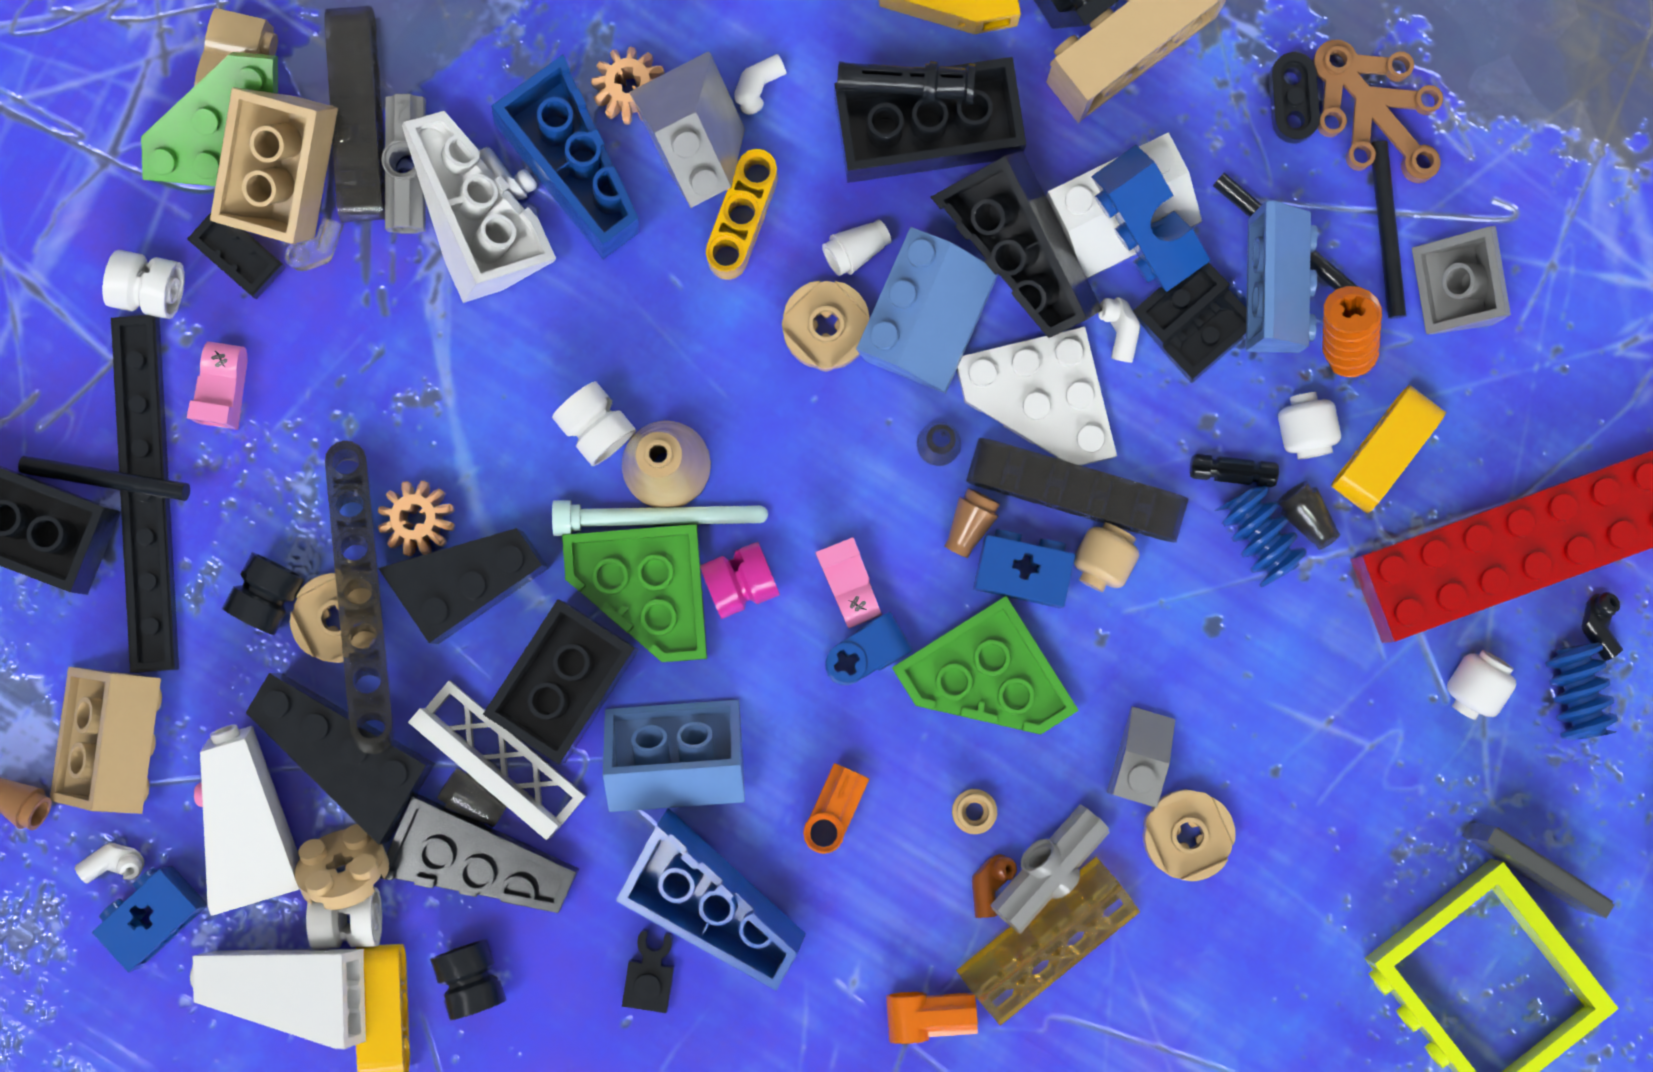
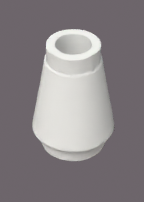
M877 220L873 223L830 235V241L824 243L822 249L828 264L838 276L846 272L852 275L885 246L890 244L891 236L885 224L881 220Z

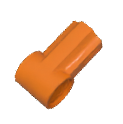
M836 763L833 764L804 827V840L810 849L821 854L831 853L838 849L843 842L845 833L870 780L869 778ZM821 820L830 821L837 829L836 840L833 844L826 847L816 845L811 839L810 834L813 825Z
M900 992L886 995L890 1043L911 1044L925 1042L930 1037L978 1034L977 1007L974 993L927 996L925 992Z

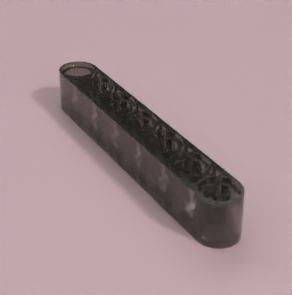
M341 441L332 445L327 451L325 470L349 726L357 747L368 754H377L384 752L390 747L394 740L395 730L370 477L364 450L352 441ZM352 460L359 464L357 469L349 474H341L335 470L342 461ZM350 502L363 506L362 511L353 517H346L339 512L345 504ZM353 545H361L367 549L365 556L358 560H349L343 554L347 548ZM357 588H366L372 593L370 599L362 604H353L347 598L350 592ZM368 631L376 636L375 642L370 647L362 649L351 644L356 634ZM373 675L380 679V685L374 692L361 693L356 689L358 680L363 676ZM369 720H379L383 722L385 729L379 737L368 739L360 734L362 725Z

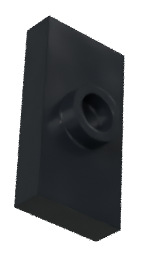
M210 213L187 240L257 300L286 266L245 230L210 221Z

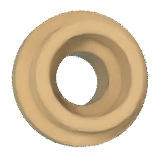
M969 789L959 794L952 806V817L955 824L962 831L968 834H981L988 831L995 823L997 806L994 799L987 792L980 789ZM971 803H978L982 806V816L977 820H971L966 815V808Z

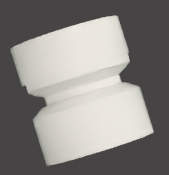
M116 250L109 258L103 277L102 291L104 303L108 307L127 311H135L140 306L144 314L171 319L180 306L184 291L185 272L183 265L177 261L158 257L152 258L147 262L143 254Z
M596 381L589 383L573 394L552 416L553 420L567 436L578 437L576 447L591 466L598 465L614 454L637 431L620 410H610L613 401Z
M374 887L375 892L363 902L339 910L325 909L323 903L314 902L313 900V905L307 902L306 927L310 947L312 949L340 948L343 941H347L350 947L378 946L382 934V903L378 888ZM347 914H350V923H347Z

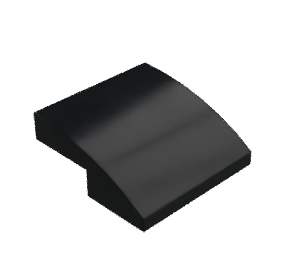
M1209 262L1166 292L1162 287L1158 288L1133 310L1140 324L1191 384L1246 337V307L1229 290L1230 284Z

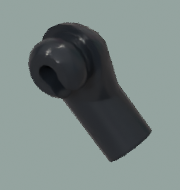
M1610 592L1595 594L1587 601L1581 625L1582 631L1590 643H1602L1603 649L1598 654L1603 661H1608L1623 651V647L1609 630L1612 616L1620 610L1618 598Z

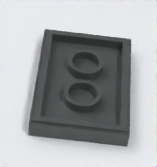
M1473 822L1469 823L1462 834V837L1504 862L1507 866L1576 910L1607 918L1615 905L1611 899L1499 827Z

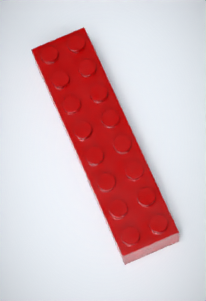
M1653 449L1350 559L1381 642L1399 641L1653 548Z

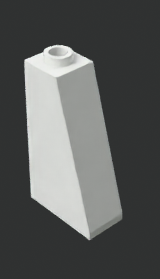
M229 725L217 729L210 734L211 738L207 740L200 751L207 901L211 916L299 890L295 880V867L300 857L253 726L238 730L237 725Z
M363 949L217 950L193 956L190 983L193 987L194 1003L335 1049H345L366 1042Z

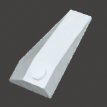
M445 111L403 122V132L445 264L463 303L502 291L556 260L539 219L529 207L524 209L509 192L510 185L501 175L495 178V174L479 157L480 151Z

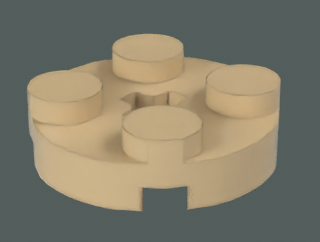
M815 281L805 284L795 291L785 305L782 329L787 348L798 361L820 371H831L852 363L860 355L856 348L870 318L866 302L855 289L842 282ZM819 315L826 319L831 315L837 318L834 324L837 332L834 335L830 336L824 333L820 336L816 333L815 330L818 328V323L815 319Z
M329 573L310 580L297 594V600L290 615V628L299 647L305 653L321 661L345 663L358 659L373 647L375 641L380 638L383 632V611L378 596L368 584L351 575ZM333 606H336L339 611H347L348 618L344 620L345 627L341 630L336 626L328 627L325 620L331 617L329 609Z
M1184 789L1168 793L1159 799L1157 808L1152 807L1147 812L1143 822V843L1148 857L1157 868L1169 876L1181 880L1199 881L1218 873L1228 861L1227 858L1231 853L1232 844L1234 845L1235 826L1230 813L1221 802L1204 792ZM1184 823H1188L1191 828L1198 826L1201 834L1195 837L1197 845L1189 848L1186 842L1179 843L1177 840V835L1181 833L1180 826Z
M354 824L344 830L327 834L320 839H310L303 843L298 850L300 859L295 867V880L303 898L313 905V900L314 902L323 903L325 909H344L363 902L375 892L373 885L379 880L381 874L383 879L388 874L389 859L383 844L378 845L358 824ZM346 865L345 871L337 873V868Z

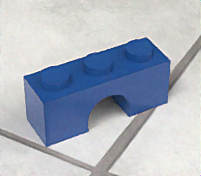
M1137 145L1091 176L1100 191L1094 196L1095 200L1108 218L1115 216L1119 226L1114 231L1128 251L1135 250L1138 258L1133 263L1147 283L1154 279L1167 292L1211 261L1193 228L1175 211L1163 219L1151 223L1156 209L1174 195L1155 161Z

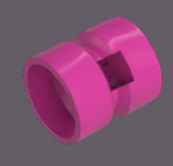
M758 541L735 550L734 558L731 560L721 556L700 565L703 577L721 619L745 610L746 602L749 600L760 604L780 595Z

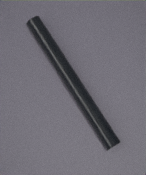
M1376 141L1370 144L1376 152L1375 160L1372 163L1387 311L1389 319L1406 317L1388 141Z
M1225 172L1213 185L1215 189L1248 217H1251L1262 205ZM1316 250L1315 252H1310V269L1316 270L1317 275L1334 290L1346 286L1359 287Z
M22 456L18 463V470L22 474L186 501L190 495V485L184 482Z

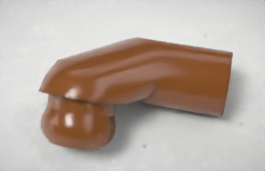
M1001 854L992 856L973 874L972 890L975 918L997 916L990 905L996 900L995 892L1007 880H1012L1016 876L1017 865L1012 858Z

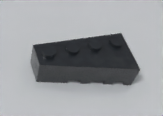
M1023 150L1006 155L931 196L940 209L944 208L957 225L955 227L966 240L970 239L986 258L984 262L995 275L999 274L1013 290L1011 294L1048 338L1102 311Z
M282 673L268 674L246 711L378 845L390 841L404 816L411 797L416 793L418 794L435 765L432 761Z

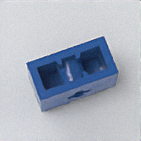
M996 529L995 536L986 535L984 537L973 590L1059 609L1065 606L1075 559L1074 553L1065 552V543L1048 539H1040L1038 546L1021 542L1022 534ZM1024 556L1030 557L1029 565L1037 568L1036 573L1028 574L1025 580L1019 578L1020 570L1012 567L1013 562H1019Z
M173 866L161 868L158 871L154 867L150 868L133 883L132 886L136 891L125 902L119 898L99 915L103 922L92 933L128 973L142 968L208 906L203 898ZM151 907L154 911L149 917L151 922L145 924L142 920L146 914L144 908Z

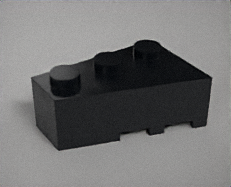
M515 528L378 569L426 640L432 644H440L549 568L526 534Z

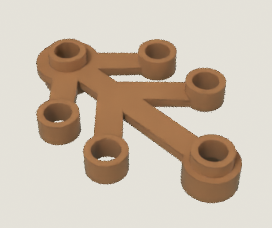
M1330 40L1322 44L1313 58L1317 76L1325 82L1323 109L1317 127L1319 132L1326 137H1335L1345 128L1347 118L1340 109L1344 86L1355 99L1351 147L1346 153L1348 166L1353 170L1362 171L1368 168L1375 160L1376 152L1370 144L1373 120L1403 155L1401 171L1405 178L1413 183H1424L1430 180L1440 168L1441 161L1438 152L1431 146L1419 145L1388 107L1416 110L1422 115L1433 114L1443 103V94L1440 89L1433 85L1424 86L1419 91L1370 87L1359 74L1386 75L1390 80L1400 82L1412 73L1414 69L1413 58L1406 52H1396L1390 57L1357 55L1354 48L1342 40ZM1334 54L1341 56L1344 61L1343 67H1334L1330 63V56ZM1394 60L1402 61L1406 66L1405 73H1397L1392 67V62ZM1422 94H1430L1434 98L1435 104L1433 107H1427L1422 103ZM1326 116L1337 118L1339 122L1337 129H1330L1326 126ZM1354 150H1364L1367 154V162L1360 163L1356 161L1353 155ZM1417 155H1424L1429 159V168L1423 169L1418 166L1416 162Z

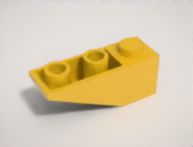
M878 0L880 7L974 35L1017 27L1021 15L1018 0Z

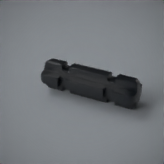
M1195 454L1190 462V477L1201 480H1208L1210 477H1214V481L1245 485L1256 482V486L1273 487L1278 481L1279 466L1275 462L1261 461L1255 464L1254 460L1222 456L1212 459V455Z

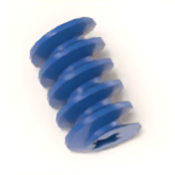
M1268 486L1251 488L1215 510H1230V513L1222 522L1224 527L1239 525L1240 528L1231 538L1233 542L1248 540L1249 544L1242 551V557L1257 555L1258 560L1250 568L1251 572L1267 571L1268 574L1259 584L1260 587L1272 583L1300 565L1299 562L1307 553L1303 547L1289 548L1297 539L1296 532L1280 533L1288 522L1286 517L1271 518V515L1279 506L1277 501L1261 502L1269 492Z
M1590 643L1552 650L1557 652V656L1545 662L1546 667L1561 670V674L1550 679L1549 683L1553 686L1564 687L1565 690L1553 698V703L1568 705V710L1556 716L1558 721L1572 724L1571 728L1560 733L1562 739H1586L1617 732L1606 730V727L1618 721L1617 715L1602 711L1614 703V698L1599 694V691L1610 686V679L1595 676L1597 672L1607 667L1606 661L1591 658L1592 655L1603 649L1602 643Z

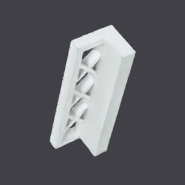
M448 681L427 707L419 708L408 723L545 840L552 838L585 799L586 795L518 737L482 715L485 709L456 684ZM450 695L454 696L464 705L466 725L448 726L435 715L436 711ZM472 713L484 723L472 724ZM490 727L498 734L500 753L482 755L474 748L473 729ZM466 729L467 741L454 730ZM505 741H507L518 752L506 753ZM521 756L527 758L533 765L534 782L516 784L509 778L507 758ZM500 758L501 770L488 759ZM539 770H541L545 775H547L552 781L540 782ZM558 785L572 797L557 817L542 806L541 787ZM534 787L535 799L522 788Z

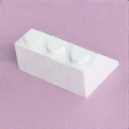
M1169 132L1139 146L1155 161L1174 195L1156 209L1151 223L1163 219L1173 211L1190 227L1201 223L1202 218L1189 171ZM1115 159L1048 191L1046 195L1087 279L1136 255L1134 249L1128 251L1117 237L1114 229L1119 226V223L1115 216L1108 218L1094 197L1100 191L1091 176Z

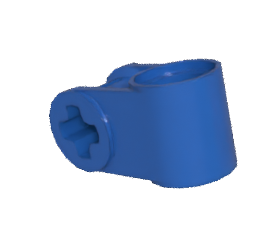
M888 612L833 647L827 656L825 669L833 682L839 685H851L874 671H880L912 652L913 649L892 613ZM843 653L847 658L854 655L857 658V662L853 666L855 674L849 676L845 670L839 673L835 670L834 667L839 662L838 654Z

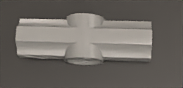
M394 94L393 96L386 97L385 149L381 160L382 166L385 169V230L388 232L417 234L418 232L426 231V201L415 166L407 173L396 172V164L399 159L404 156H411L402 128L403 122L426 116V99L422 96Z
M1080 804L1050 839L1038 840L1027 848L1021 859L1022 870L990 905L992 910L1011 928L1021 934L1052 898H1062L1075 888L1080 878L1078 868L1110 833L1108 831L1109 828L1088 808Z

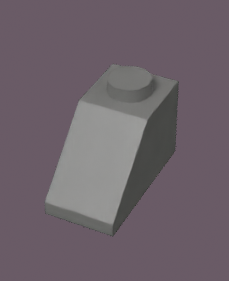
M1131 706L1107 793L1157 808L1170 764L1175 719Z

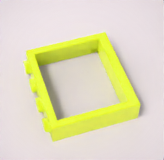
M1489 859L1364 959L1373 969L1368 973L1374 981L1373 984L1385 996L1391 992L1401 1005L1396 1012L1412 1032L1420 1029L1429 1043L1424 1048L1441 1069L1448 1065L1452 1072H1476L1394 966L1492 889L1584 1006L1502 1071L1540 1072L1619 1008L1506 864L1502 861Z

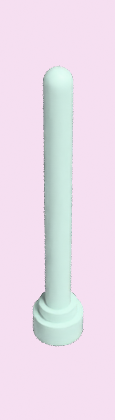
M553 500L552 503L554 536L572 534L573 531H581V527L745 524L763 523L768 518L767 509L761 505L581 509L580 504H572L571 500Z

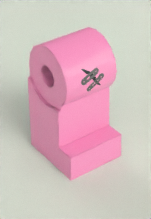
M210 341L205 344L200 360V376L197 378L194 400L189 402L188 419L202 425L238 430L247 369V351L245 347Z
M853 537L815 552L848 629L882 616L872 591L869 576Z

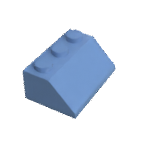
M1265 201L1248 219L1246 351L1300 353L1309 347V341H1314L1316 316L1315 314H1310V297H1314L1316 293L1317 273L1316 270H1310V252H1315L1318 232L1317 226L1311 225L1310 211L1278 201Z
M910 227L856 350L868 363L946 394L999 274L995 275L984 261L952 242Z
M739 700L605 709L603 780L609 812L745 802Z

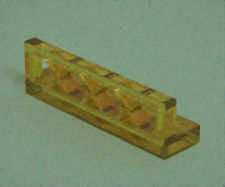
M1097 857L1079 870L1080 878L1075 888L1062 898H1052L1021 934L1009 927L956 970L975 997L1000 1026L1140 913V910L1121 884ZM1119 899L1123 905L1109 917H1102L1104 910ZM1084 931L1082 939L1074 945L1067 946L1072 936L1077 932ZM1049 960L1047 967L1039 974H1032L1035 966L1042 961ZM1014 989L1012 995L998 1007L992 1002L1006 990Z

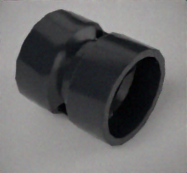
M252 552L240 573L244 580L243 585L233 586L222 609L252 627L275 635L287 614L283 607L284 602L294 601L305 579L288 568Z
M487 939L455 948L430 959L437 983L449 985V989L444 994L445 1000H443L449 1020H456L479 1013L507 1000L501 981L498 980L497 976L488 974V970L494 964V959Z

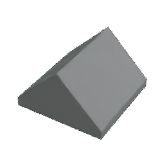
M1489 226L1412 248L1427 335L1492 326L1511 315L1496 226Z

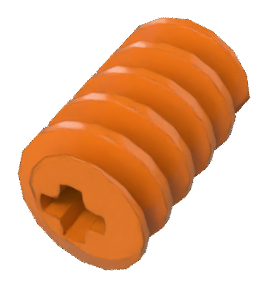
M1346 286L1336 289L1328 295L1324 303L1322 352L1333 372L1343 377H1358L1366 374L1375 367L1379 358L1382 307L1376 296L1361 287Z

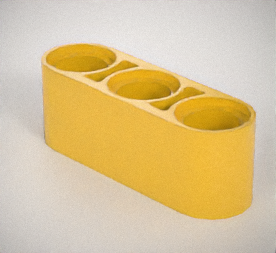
M748 150L739 159L732 187L727 189L708 240L706 257L709 268L714 275L721 279H734L744 272L778 181L776 162L772 155L765 150ZM753 165H763L770 171L767 179L759 183L751 182L745 174ZM742 205L750 207L755 212L752 220L745 224H737L730 218L733 209ZM726 246L733 247L739 252V257L735 263L723 266L715 261V254L719 249Z
M1408 385L1390 405L1332 482L1331 487L1368 514L1386 495L1443 420L1446 412L1414 387Z
M404 944L356 947L355 949H363L366 1022V1042L356 1045L357 1071L409 1072L410 1039L407 961Z

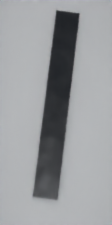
M141 315L111 318L119 472L169 480L160 317ZM120 490L130 673L179 670L170 498Z

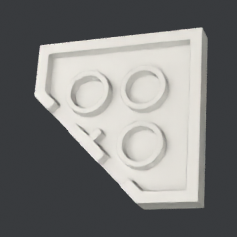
M1085 327L1061 332L1051 338L1047 336L962 356L957 367V373L964 402L979 412L985 413L1003 424L1005 428L1033 445L1036 444L1071 468L1112 459L1117 456Z

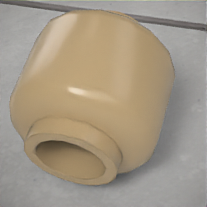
M1107 522L1104 523L1102 528H1089L1075 553L1074 565L1082 572L1079 580L1099 592H1103L1106 585L1112 588L1123 587L1140 556L1139 550L1134 545L1136 538Z

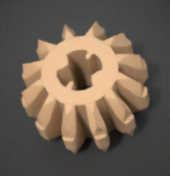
M631 46L627 50L626 58L623 59L620 58L617 50H612L610 55L613 64L610 65L599 61L597 68L603 76L591 79L592 87L599 91L594 96L597 106L607 105L605 113L609 119L615 118L622 111L623 123L627 125L632 121V113H636L638 110L630 93H624L621 83L626 86L625 80L635 79L637 87H640L665 74L661 65L652 66L654 60L652 54L647 52L637 60L636 49Z
M405 481L401 484L403 497H400L391 490L386 493L388 500L394 503L392 509L385 506L378 508L379 514L390 517V521L380 524L378 529L381 533L394 532L387 542L389 547L395 549L403 543V554L413 556L417 544L423 555L432 553L431 539L439 546L443 547L446 545L447 541L439 534L441 528L453 531L455 524L443 520L442 517L453 513L455 509L451 504L439 505L446 495L443 490L437 489L429 495L430 484L426 481H420L415 492L412 484ZM419 507H422L419 513L425 515L426 520L424 524L418 523L415 525L414 530H411L414 524L407 522L409 513L416 514Z

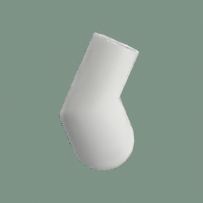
M778 54L760 61L742 72L734 92L735 102L740 104V109L743 113L751 115L759 112L764 105L760 97L764 84L787 74Z
M108 843L76 864L75 871L80 879L87 884L107 870L123 875V879L133 880L141 874L144 858L135 848Z

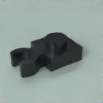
M643 929L637 941L638 949L643 958L642 961L629 960L622 1007L667 1013L675 966L662 964V960L672 948L673 936L672 933L666 932L663 946L659 949H653L647 943L649 930Z

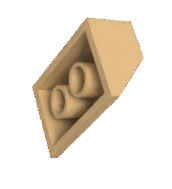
M237 87L232 88L210 221L291 244L315 238L338 108L297 96Z
M68 667L50 792L51 801L89 811L142 814L144 801L149 794V780L147 776L150 757L154 753L156 745L154 726L156 712L159 710L162 702L161 678Z

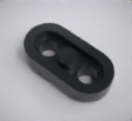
M1289 52L1277 59L1269 73L1272 126L1276 135L1283 141L1301 143L1316 131L1320 121L1317 72L1313 61L1308 56L1299 52ZM1284 73H1294L1298 78V83L1295 85L1288 84L1284 79ZM1290 115L1297 116L1301 121V127L1292 128L1289 126L1287 117Z

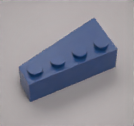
M562 54L491 106L495 126L600 257L605 259L638 234L639 218L619 174L609 158L603 139L591 119L579 88H577L567 61Z
M669 808L656 825L616 899L620 904L777 991L797 956L806 935L802 929Z

